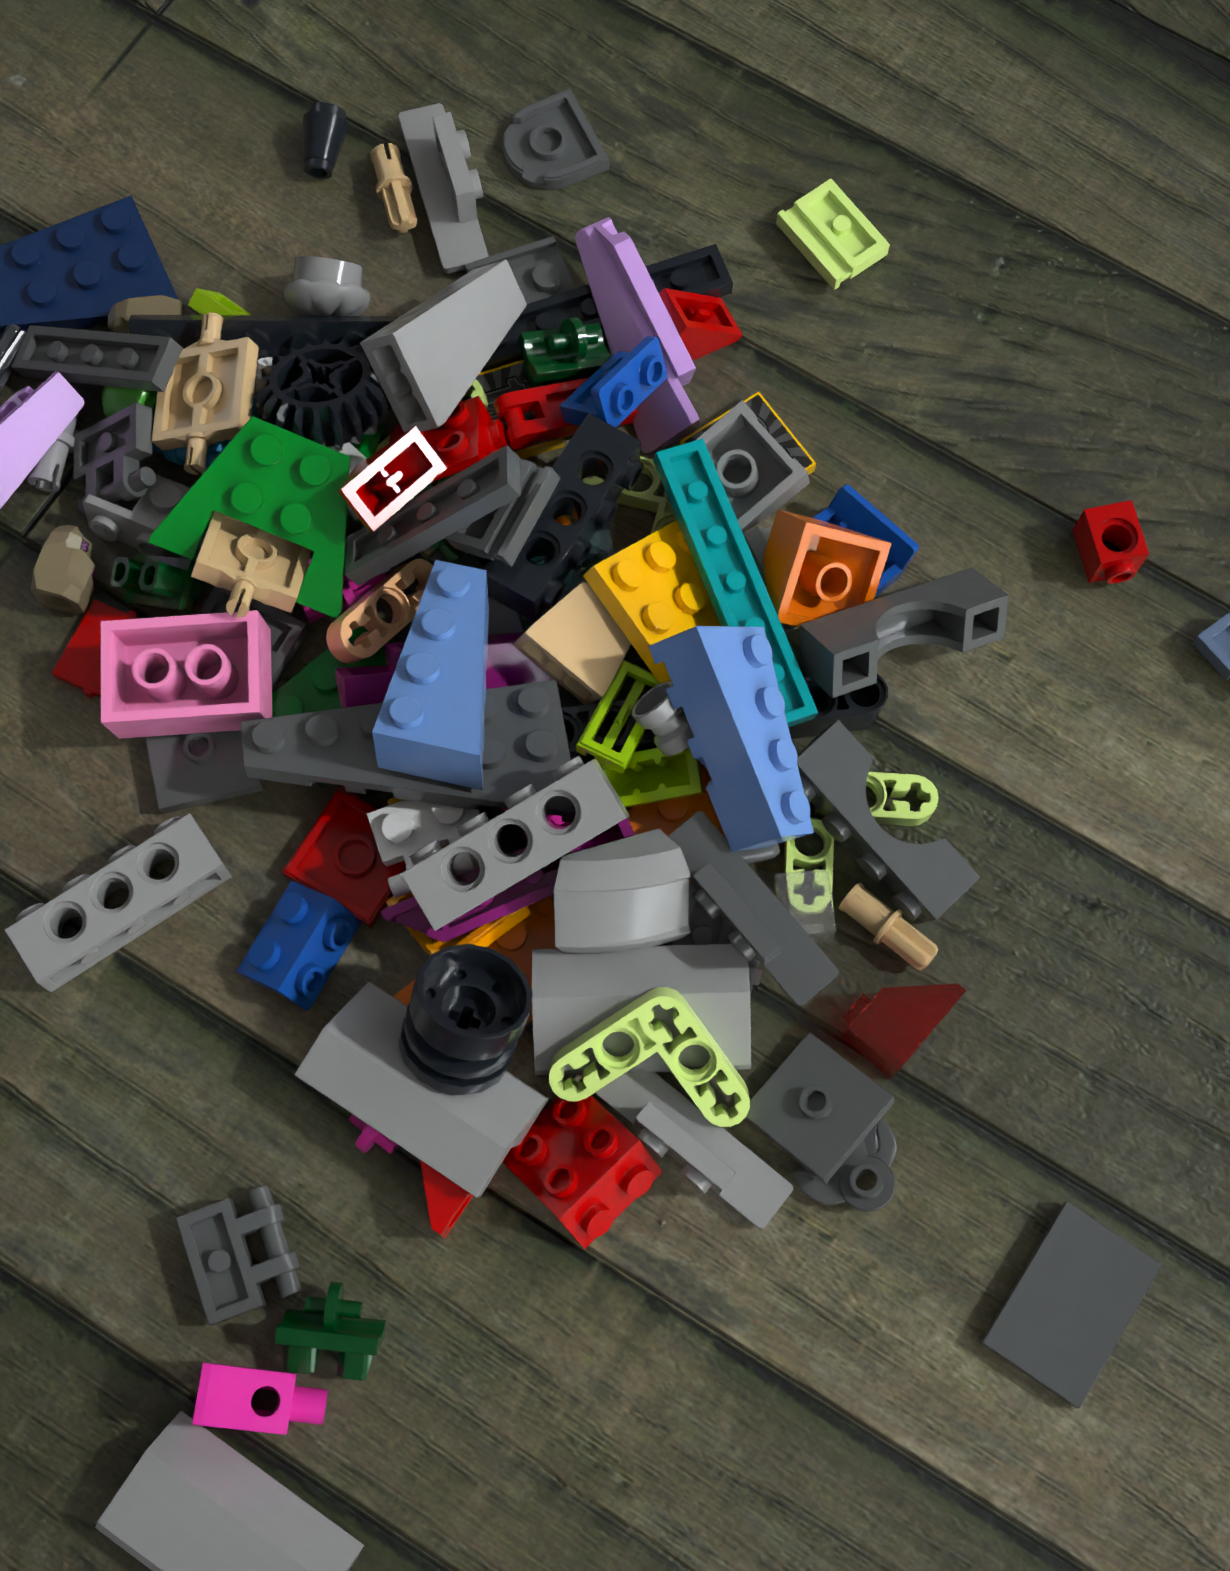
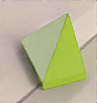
M689 747L673 756H665L659 748L634 752L623 774L613 770L614 765L607 762L604 765L600 764L625 808L704 793L699 760H694Z

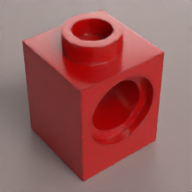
M1132 500L1084 509L1072 530L1089 583L1106 580L1108 584L1125 582L1136 575L1149 555ZM1103 541L1113 542L1119 547L1121 552L1109 550L1103 544Z

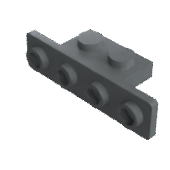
M703 812L695 813L668 836L682 850L692 876L689 880L698 889L692 894L696 902L712 920L719 915L733 930L727 937L738 952L748 962L756 957L797 1006L806 1004L838 976V968L739 853L731 851L727 839Z

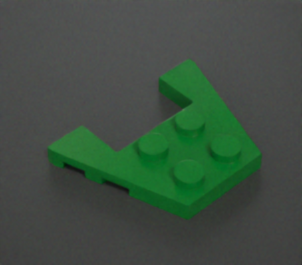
M252 416L151 534L148 542L195 561L214 512H220L314 551L296 602L337 619L342 614L345 542L348 519V504L337 490L350 475L351 458Z

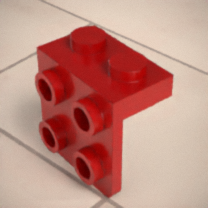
M479 396L464 402L460 401L446 422L440 427L420 432L447 468L432 482L463 471L506 445L509 447L504 425L499 419L493 420ZM398 425L391 432L389 443L404 433L401 425Z
M592 1096L580 1101H567L558 1097L536 1118L521 1144L512 1147L502 1161L551 1211L584 1249L597 1237L606 1233L613 1221L636 1198L644 1195L651 1187L653 1181L663 1172L641 1141Z

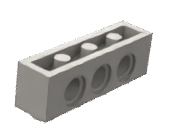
M580 756L575 757L553 770L551 774L556 782L537 792L534 786L530 784L503 800L509 810L489 820L486 813L483 812L457 827L456 829L461 838L445 848H442L439 841L436 840L409 856L414 866L402 872L401 875L434 931L630 816L597 759L584 764ZM555 796L567 797L575 806V819L567 827L554 825L547 816V805ZM507 824L518 825L525 831L528 843L522 854H510L502 847L500 834ZM461 852L473 855L479 862L480 873L474 882L462 881L454 872V860Z
M190 813L183 818L173 817L164 821L154 830L153 837L137 847L130 845L118 850L108 859L107 866L91 876L90 874H83L72 879L62 888L63 893L46 904H34L18 914L15 919L16 923L6 928L5 932L38 984L49 992H53L232 877ZM164 860L175 861L174 870L168 877L161 880L152 879L153 869L158 863ZM121 888L129 889L128 899L121 907L107 909V900L111 893ZM82 917L80 931L71 938L62 939L61 931L64 924L71 918Z

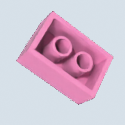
M258 610L249 611L246 616L240 618L236 617L237 612H234L233 616L225 612L101 621V723L116 737L122 739L241 730V721L273 717L271 629Z

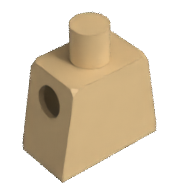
M584 581L530 626L513 643L514 647L584 705L593 704L606 693L631 645L591 586Z

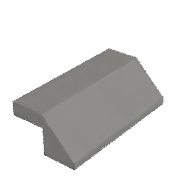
M733 944L652 946L630 951L585 954L566 953L559 949H532V1015L535 1075H549L551 1060L561 1048L643 994L657 987H669L677 990L688 1002L736 1070L751 1069V1011L748 961L738 952ZM660 1004L654 1006V1018L652 1021L664 1020L671 1029L672 1039L674 1040L680 1034L673 1021V1010L675 1008L672 1007L665 1010ZM613 1032L604 1039L602 1045L610 1055L624 1056L632 1050L634 1042L626 1033ZM690 1045L680 1052L678 1059L686 1068L699 1069L708 1063L710 1054L700 1045ZM593 1048L587 1049L590 1052V1059L587 1064L579 1069H573L569 1064L564 1065V1074H583L586 1066L597 1061ZM656 1052L626 1073L671 1072V1070L658 1052ZM597 1061L599 1070L604 1069Z
M368 982L323 1028L296 1071L295 1076L476 1198L481 1196L509 1150L521 1144L549 1098L507 1071L501 1080L492 1087L480 1093L466 1095L437 1091L421 1082L404 1064L398 1046L407 1005L374 983Z
M182 1411L175 1416L147 1448L95 1526L97 1530L152 1571H348L364 1547L361 1542L201 1425H193V1419Z

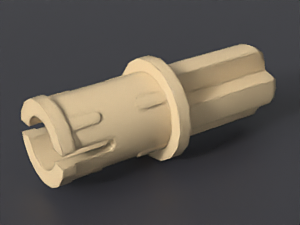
M388 143L390 158L387 159L384 144H380L374 147L370 153L371 162L374 165L378 180L375 188L376 194L384 202L390 228L397 230L399 234H405L408 232V229L416 227L417 217L410 196L413 190L412 181L404 174L399 148L392 143Z
M860 882L851 889L839 906L842 912H846L875 936L873 942L876 944L883 942L917 970L921 971L926 968L938 952L936 944L902 918L904 912L901 909L893 911Z

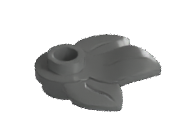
M880 1119L826 1185L803 1166L793 1172L794 1180L803 1193L822 1205L830 1206L847 1202L852 1208L862 1212L880 1210L890 1202L895 1192V1179L890 1169L897 1153L894 1134L889 1126ZM863 1175H872L877 1179L875 1187L868 1191L859 1189L857 1181Z

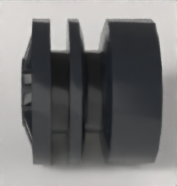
M472 944L447 946L431 954L418 971L412 990L411 1001L407 1006L406 1015L401 1026L398 1046L404 1064L418 1080L441 1092L466 1095L483 1092L497 1084L510 1066L512 1056L517 1048L518 1038L523 1032L531 1011L532 991L526 975L511 959L487 947Z

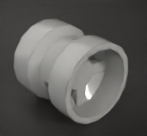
M671 681L663 682L649 690L638 700L632 710V717L643 729L652 730L654 743L665 756H673L688 748L687 740L694 736L683 708L674 709L666 689L673 686Z

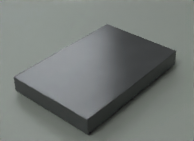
M1068 1201L1064 1202L979 1343L1072 1407L1079 1409L1163 1264Z

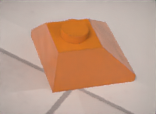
M777 510L763 555L767 592L780 623L800 627V624L874 600L892 543L822 520Z

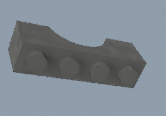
M971 567L800 624L799 667L827 694L835 698L877 683L878 659L886 652L897 647L910 644H936L963 653L1003 639L1005 636L1008 594Z
M840 720L825 728L797 754V765L804 794L808 801L824 816L821 820L823 826L836 840L842 843L846 841L859 855L857 863L871 879L877 882L881 880L894 894L892 897L893 904L897 909H901L904 912L903 915L912 921L917 919L919 923L937 920L980 878L946 838L926 844H912L894 838L879 826L871 814L866 798V780L874 758Z

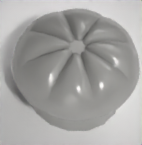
M316 256L295 257L294 282L287 284L284 289L285 302L292 311L300 316H362L369 307L371 296L367 289L362 288L363 268L360 265Z

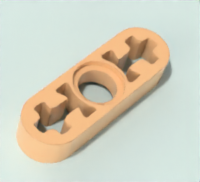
M415 559L398 566L330 624L326 635L327 645L332 655L337 660L348 664L368 658L411 622L415 617L433 565L426 560ZM416 578L419 582L415 588L416 592L406 596L401 590L409 587ZM378 598L385 599L392 608L393 619L390 624L384 622L377 613L376 604ZM364 626L368 631L355 639V646H353L349 641L353 634L352 630Z

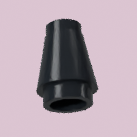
M325 102L312 103L309 106L308 112L303 115L304 171L315 178L328 179L332 177L333 169L349 129V124L345 120V111L334 104Z

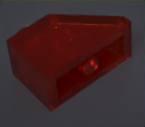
M959 984L882 988L872 1000L863 993L843 1017L851 1025L841 1037L891 1079L966 990Z

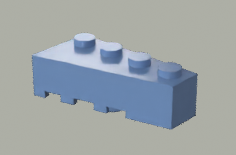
M435 560L372 731L378 768L483 790L484 719L489 621L486 570Z
M695 626L649 645L648 647L655 664L664 661L673 683L672 687L666 689L674 709L683 708L694 735L687 740L694 760L698 759L707 768L712 779L706 786V789L731 851L766 848L814 833L810 818V804L804 794L797 765V751L791 740L784 712L785 702L779 691L772 662V648L766 638L764 627Z

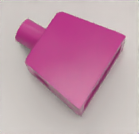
M204 1362L192 1424L287 1435L289 1421L317 1425L323 1424L328 1389L295 1386L296 1374L292 1372ZM257 1389L277 1392L278 1402L272 1411L253 1408L251 1399Z

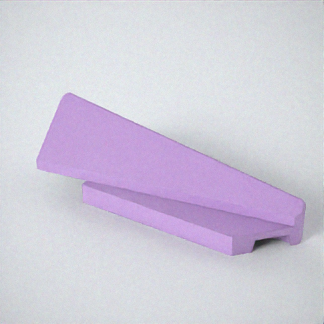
M607 217L580 229L575 235V241L611 355L613 356L617 351L630 353L647 336L659 339L668 378L636 408L638 413L633 420L638 440L641 441L642 452L644 454H651L695 432L700 418L682 386L690 383L696 367L631 237L625 232L617 233L612 219Z
M58 371L52 373L37 389L33 390L27 386L16 392L0 407V509L84 406L83 398Z

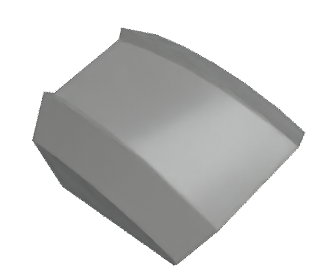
M743 400L696 439L703 438L743 533L771 515L810 483L808 472L795 458L792 459L759 423L755 413Z
M655 829L562 856L554 887L555 947L566 953H611L658 946L680 940L691 932L688 925L689 878L692 876L681 848L660 829Z

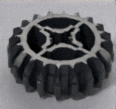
M326 339L320 345L312 346L307 342L306 347L299 350L288 348L287 356L272 357V366L262 368L261 378L255 382L257 389L255 391L256 407L259 419L323 446H336L340 450H342L343 444L350 441L361 444L363 434H376L377 425L387 422V412L392 409L362 346L356 345L350 348L347 340H343L335 345L330 344Z

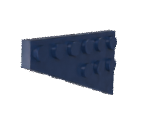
M132 196L0 246V331H4L9 324L17 325L28 331L30 325L69 329L94 328L97 322L108 321L109 312L114 304L125 299L156 295L178 299Z

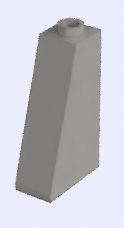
M507 259L471 270L360 342L404 433L415 426L421 432L438 428L446 422L527 306Z

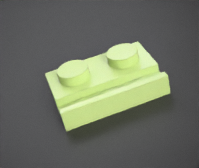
M832 179L827 180L795 201L794 206L786 212L782 210L777 214V226L833 290L840 287V283L848 277L852 279L888 254L890 244Z

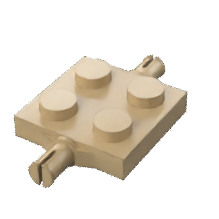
M211 312L208 315L206 313L202 315L200 339L182 350L165 391L157 393L151 440L162 451L187 447L184 470L195 475H199V472L203 474L206 471L208 447L218 441L233 439L251 418L259 347L249 337L229 341L220 340L223 317Z
M216 511L213 514L191 577L210 583L215 587L231 591L229 600L226 603V610L232 616L237 603H240L236 617L246 616L252 599L291 613L297 600L312 550Z

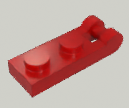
M588 378L513 391L499 396L494 401L493 407L498 418L506 422L508 429L505 434L510 447L513 450H521L533 445L535 442L574 435L580 426L564 422L559 405ZM635 409L618 426L631 424L638 413ZM533 411L536 419L526 421L523 413Z

